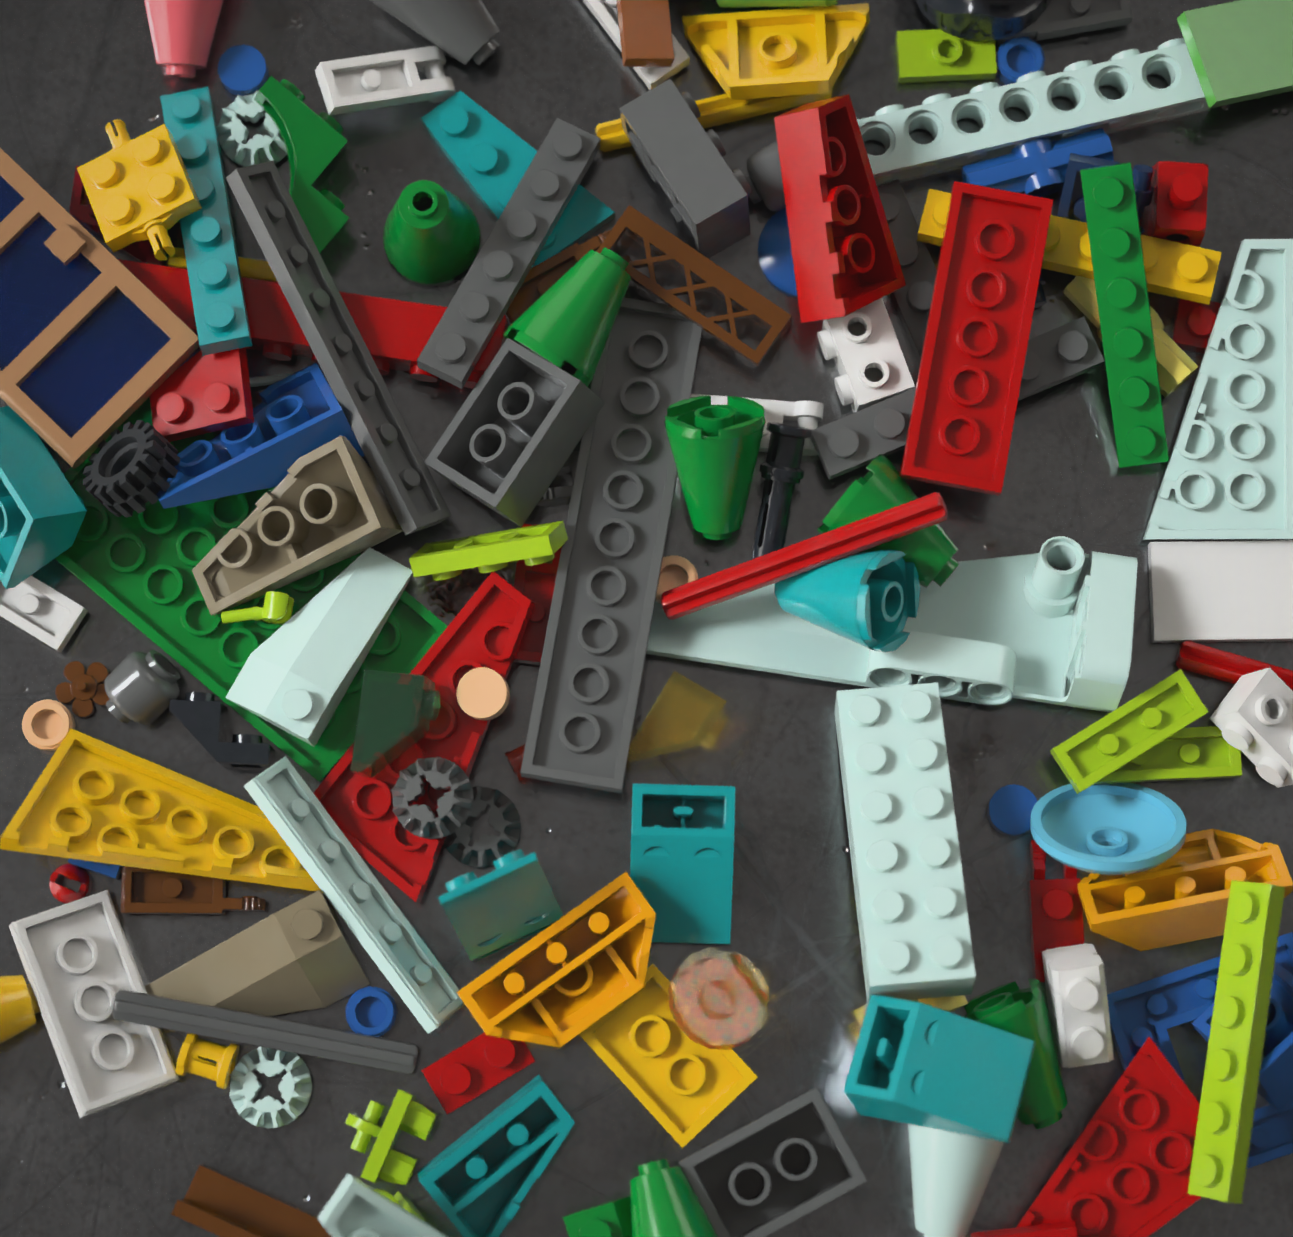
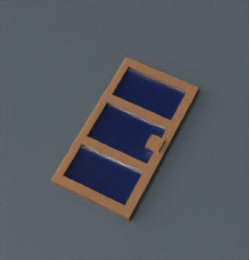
M0 148V398L74 469L79 467L98 448V445L110 436L111 432L116 430L200 347L198 336Z

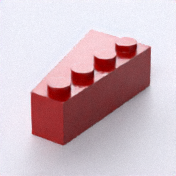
M846 94L807 103L774 117L801 323L847 316L906 286L850 95Z

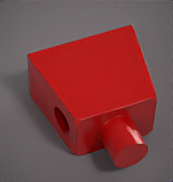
M1158 161L1152 167L1154 171L1150 185L1154 187L1151 204L1145 206L1144 235L1169 240L1166 238L1169 235L1182 234L1183 240L1169 241L1200 247L1205 235L1207 221L1208 164Z

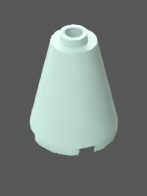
M908 1124L915 1228L924 1233V1237H966L1005 1142Z

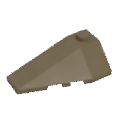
M339 436L298 458L287 470L289 474L271 493L266 492L255 503L257 507L237 528H231L192 569L211 616L221 614L222 611H228L266 594L267 591H274L348 559L403 531L374 472L345 436Z
M318 890L266 917L144 987L147 994L273 1017L327 1008L354 994L359 989L368 987L371 983L331 903L323 892ZM163 1029L165 1033L178 1032L174 1030Z

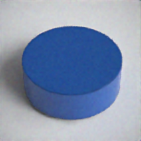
M1025 36L1006 40L1000 46L996 55L997 76L1003 83L1008 85L1017 83V79L1025 74L1043 71L1045 65L1043 49L1035 40Z
M235 45L227 49L220 57L218 74L227 91L236 96H246L254 94L256 90L259 91L268 79V67L259 50L249 45Z
M1012 784L1001 787L991 796L987 805V817L991 826L1005 836H1019L1031 829V812L1037 799L1024 786Z
M364 987L356 991L348 1000L345 1011L346 1020L355 1033L382 1037L395 1026L398 1017V1007L395 999L387 991L378 987Z

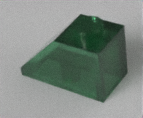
M365 669L351 765L352 772L362 777L373 778L429 733L430 720L436 721L440 709L439 690H434L435 682L424 675Z

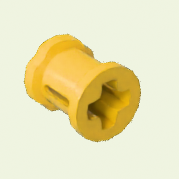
M187 1033L179 1052L175 1074L184 1077L187 1073H191L216 1081L218 1088L226 1089L231 1080L230 1074L235 1069L240 1046L231 1043L227 1047L201 1039L199 1035ZM199 1056L216 1061L217 1063L201 1059Z

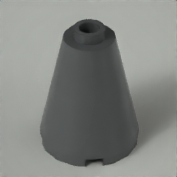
M371 0L373 4L464 65L474 60L480 66L500 46L495 40L500 30L482 0Z

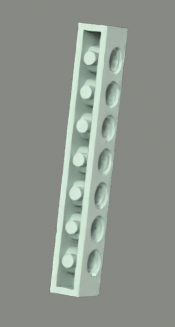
M1177 38L1164 42L1158 47V50L1141 54L1138 49L1125 50L1115 54L1111 61L1094 65L1091 60L1078 61L1065 67L1064 72L1047 76L1043 71L1031 72L1018 78L1017 83L1000 87L996 82L984 83L972 88L970 94L953 98L948 93H942L925 99L922 102L923 105L905 109L901 104L886 106L879 109L875 116L858 119L857 121L863 142L877 140L887 149L885 153L877 156L867 153L878 187L896 179H899V182H905L960 169L962 166L1009 154L1017 145L1032 139L1049 137L1052 141H1056L1099 128H1103L1104 132L1109 134L1207 111L1210 108L1206 102L1184 38ZM1158 74L1166 79L1169 87L1164 89L1155 88L1150 85L1146 76ZM1103 85L1114 86L1120 91L1122 98L1117 100L1107 99L1101 94L1099 87ZM1056 96H1065L1073 102L1075 108L1070 111L1060 110L1054 106L1051 99ZM1009 107H1018L1027 114L1028 119L1023 122H1014L1005 115L1004 110ZM962 118H971L980 125L981 130L976 133H966L958 127L957 121ZM915 129H924L931 133L934 141L929 144H918L911 139L909 133Z

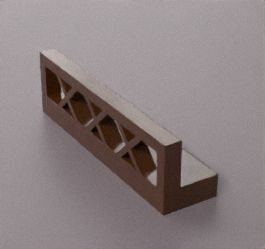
M630 205L596 251L601 253L604 247L613 250L623 234L643 246L647 258L629 261V265L625 269L631 276V280L756 366H759L776 340L779 339L781 341L792 326V315ZM668 263L686 276L687 286L666 290L656 282L654 265ZM648 267L650 278L637 269ZM709 291L726 303L728 314L707 318L697 311L694 293ZM689 294L691 306L676 296ZM748 318L768 332L756 350L738 339L735 326L736 320ZM729 322L731 334L717 324Z
M203 1164L199 1165L185 1197L177 1200L171 1213L220 1237H331L317 1219V1216Z

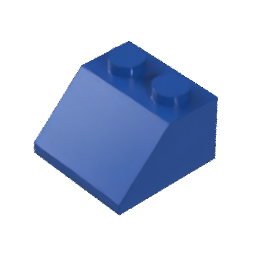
M1275 961L1257 1093L1279 1111L1293 1098V975ZM1214 1003L1192 1022L1194 1028L1208 1043Z

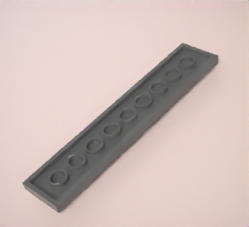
M629 298L623 299L592 380L591 391L604 401L605 404L581 439L565 527L568 540L562 545L521 767V777L622 793L678 475L664 425L665 415L667 416V408L670 405L691 398L703 331L701 327L667 304ZM697 309L698 312L705 316V310Z

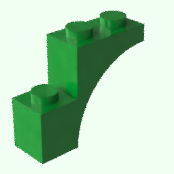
M270 76L259 89L254 100L273 120L284 141L290 165L289 193L319 253H321L349 217L342 212L345 205L338 197L325 188L317 191L312 185L343 149L348 140L341 135L344 129L333 117L323 111L318 115L303 103L306 97L294 84L286 79L279 82L273 76Z

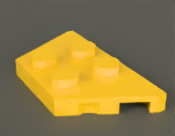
M869 3L682 17L684 35L728 97L731 100L829 93L870 23Z

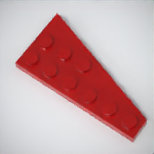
M491 572L314 791V795L358 854L419 904L422 901L446 837L426 839L404 829L397 816L393 813L394 806L391 790L396 785L400 771L409 767L418 758L441 757L457 764L469 778L490 720L475 719L462 710L457 700V686L467 672L481 667L490 668L499 673L505 680L507 679L535 605L496 572ZM425 778V795L418 798L419 801L414 802L413 805L426 804L439 817L437 800L443 797L444 793L451 791V789L436 790Z
M1150 1036L1143 1043L1016 1228L1075 1221L1078 1237H1148L1202 1198L1201 1196L1188 1194L1200 1103Z

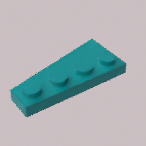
M459 90L421 117V122L490 214L498 221L538 151ZM579 184L532 268L573 244L583 242L615 219V212Z

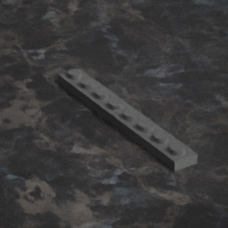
M273 160L235 169L226 177V180L405 536L441 523L450 517L451 513L427 465L424 463L425 461Z

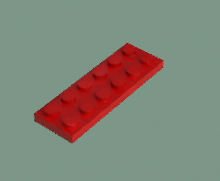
M954 181L900 477L996 496L1002 493L1053 199Z

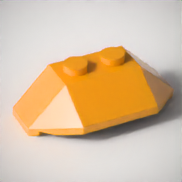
M1212 828L1186 833L1181 849L1171 858L1154 868L1121 875L1090 873L1088 877H1084L1078 883V893L1091 931L1136 950L1146 951L1224 935L1231 880L1285 887L1284 898L1293 892V881L1279 845L1268 842L1261 844L1245 836Z
M624 872L463 987L457 994L486 1035L561 1048L644 988L656 913L628 873Z

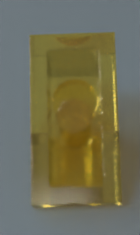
M674 671L630 744L627 766L633 768L699 751L706 739L715 744L730 719L722 714L727 701Z

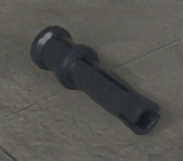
M767 422L766 430L771 435L766 463L760 464L759 469L761 477L765 478L751 560L784 548L795 484H800L801 479L804 478L805 471L800 469L806 438L811 437L812 429Z

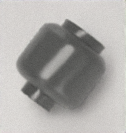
M775 141L748 156L746 167L749 175L745 176L752 191V194L748 196L755 205L763 201L769 210L777 212L786 208L778 144Z
M151 650L148 653L133 651L104 681L105 692L109 698L106 706L115 718L125 724L132 720L138 724L150 725L170 706V700L178 698L180 690L177 680L180 678V674L165 656L155 650Z

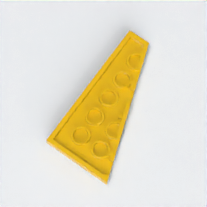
M72 728L0 837L1 850L309 891L320 890L258 806Z

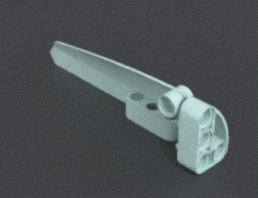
M1055 536L1047 539L1042 544L1040 553L958 561L960 564L941 587L934 581L927 588L920 585L917 617H908L903 632H910V634L898 649L890 652L871 650L783 611L775 596V583L675 620L668 619L661 604L655 601L646 654L871 688L938 682L940 698L984 705H1001L1009 702L1012 698L1111 713L1118 707L1130 670L1138 561L1135 557L1091 551L1090 554H1085L1079 543L1065 536ZM1053 567H1059L1064 571L1054 569Z

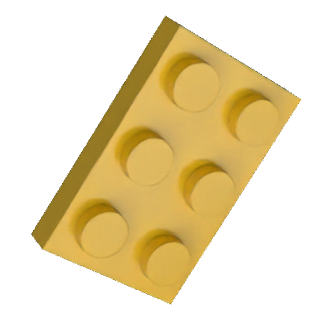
M652 963L647 968L643 989L579 1035L683 1148L758 1077L727 1043L724 1045L721 1042L714 1044L703 1042L700 1034L704 1024L699 1035H696L685 1025L678 1012L693 1008V1006L676 1011L675 986Z

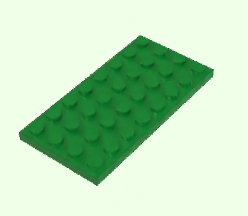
M150 396L117 428L120 432H123L124 424L131 422L135 425L137 420H143L145 423L148 422L153 426ZM211 432L170 443L180 453L193 442L198 440L210 441L218 434ZM111 435L105 440L107 443L112 439ZM98 447L93 453L98 454L101 449ZM90 456L79 467L74 469L70 467L64 476L75 493L81 497L87 512L73 545L57 556L55 560L320 784L448 627L404 590L317 744L313 747L225 698L250 654L283 624H274L263 620L223 624L221 614L211 616L192 572V569L231 528H237L257 507L255 503L266 492L271 493L275 487L163 509L159 500L153 505L148 501L145 503V511L137 513L134 510L131 517H124L123 515L117 517L90 494L83 485V479L86 478L83 474L84 469L92 465L88 460ZM361 553L274 591L286 593L294 599L293 616L354 562ZM265 594L230 610L263 607Z

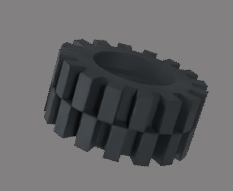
M137 420L135 425L131 422L124 424L123 432H120L118 429L111 432L112 439L108 443L103 440L98 445L101 449L98 454H91L88 460L92 465L85 467L83 472L86 476L83 479V485L86 487V490L117 517H121V515L131 517L134 510L137 513L145 511V503L149 501L153 505L158 501L159 498L156 494L160 490L166 492L170 487V484L167 482L168 478H175L178 472L174 467L180 464V458L177 456L178 450L151 424L145 423L143 420Z

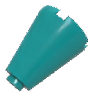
M882 550L853 554L776 582L774 592L783 611L871 650L890 652L898 649L910 634V632H903L908 617H917L920 584L914 563L905 562L903 556L906 555L905 553L897 550Z

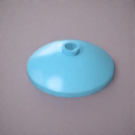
M1134 783L1093 784L1079 794L1076 793L1071 784L1058 787L1042 796L1036 802L1032 809L1030 828L1034 840L1052 858L1069 867L1102 875L1137 873L1162 864L1175 855L1183 846L1187 826L1184 813L1175 802L1158 791Z

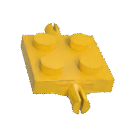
M119 119L113 120L116 130L110 122L105 127L113 149L77 168L103 238L113 253L136 241L150 240L155 258L161 261L167 260L165 251L170 257H173L176 252L167 231L180 219L202 207L174 138L165 124L135 139H130L125 122Z

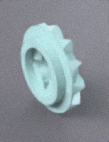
M258 90L254 94L246 96L237 95L233 103L227 108L222 109V117L219 126H217L222 149L232 161L244 167L272 160L276 164L287 155L286 147L278 128L266 111L254 100ZM265 116L263 124L271 137L256 134L247 141L249 132L246 126L243 125L242 120L256 123Z
M258 1047L243 1055L230 1074L229 1097L239 1116L257 1127L277 1128L291 1123L303 1113L310 1100L312 1091L311 1075L305 1062L296 1053ZM256 1070L271 1078L283 1073L285 1070L288 1072L282 1077L283 1081L278 1086L279 1091L282 1093L281 1097L286 1101L284 1104L272 1096L264 1097L256 1102L253 1101L258 1096L257 1092L262 1087L258 1081L259 1077L255 1073Z

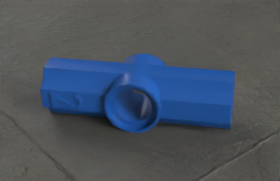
M1103 128L1052 141L1049 137H1041L1017 145L1009 154L962 166L963 183L1044 198L1063 189L1070 153L1114 161L1113 148L1109 135L1104 132Z

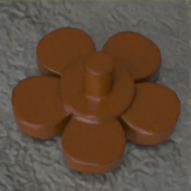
M79 661L68 663L63 672L64 676L72 683L62 682L58 684L55 689L56 698L63 704L73 702L72 712L76 716L90 717L95 710L93 701L100 706H106V702L109 700L104 684H102L109 675V670L99 662L90 664L87 672L85 666Z

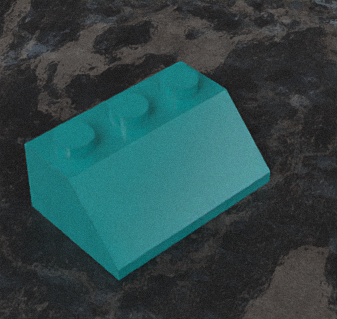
M9 406L0 407V581L5 589H9L19 585L73 545L87 510L81 497L75 493L62 473L59 463L53 459L38 434Z

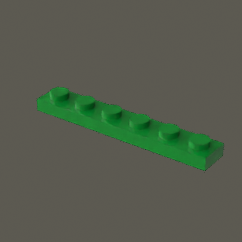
M1132 162L1081 169L1080 174L1119 468L1169 462Z

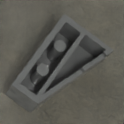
M669 79L619 108L624 132L653 182L658 181L674 207L670 211L677 223L683 220L694 236L696 251L709 259L751 234L748 195L752 194L750 185L739 168L731 170L723 159L726 151L715 131L710 129L705 132L697 119L701 116L700 111L688 91L680 93L672 80Z

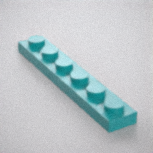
M203 87L160 96L164 123L174 138L202 207L180 219L200 349L204 356L253 346L213 102L209 88Z

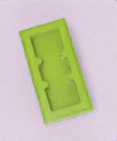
M941 29L897 31L896 49L899 83L996 78L995 40L974 41L958 38Z

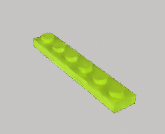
M1231 880L1188 1194L1242 1204L1285 887Z

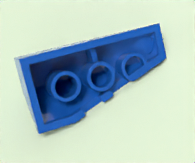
M317 362L273 383L259 393L262 402L253 408L254 423L224 429L212 440L195 441L177 454L180 458V464L174 466L178 470L176 477L168 478L167 482L170 484V487L166 492L160 490L157 493L163 509L276 487L289 474L287 470L298 458L339 436H345L360 456H364L359 442Z

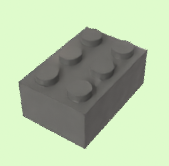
M507 338L424 463L457 488L522 527L605 402L581 380Z
M818 1088L805 1092L678 1161L718 1237H766L867 1182Z

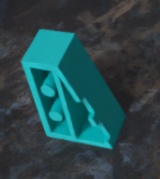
M537 1075L417 1171L419 1182L463 1237H499L508 1222L517 1213L521 1202L536 1179L541 1176L575 1124V1121L542 1077Z

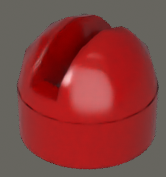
M66 863L57 867L51 874L49 880L50 892L56 900L67 904L90 895L92 878L86 869ZM61 874L70 880L82 883L79 891L75 892L57 884Z

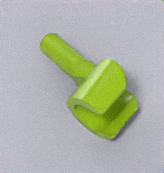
M267 591L263 607L222 611V623L263 620L274 624H284L292 616L294 599L286 593Z

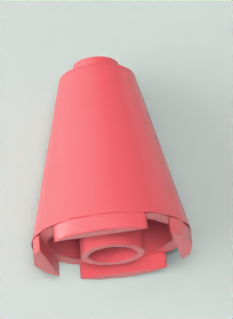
M144 0L156 64L166 67L167 76L194 78L196 77V69L206 68L224 0Z

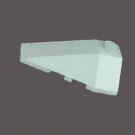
M369 547L250 654L225 698L315 747L413 576L412 570Z

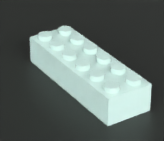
M938 682L837 691L834 714L867 1003H869L871 994L903 1000L971 995L976 974Z

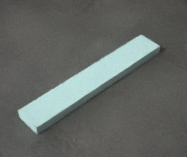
M286 756L244 785L245 789L427 1034L438 1028L465 1004L457 994L459 988Z

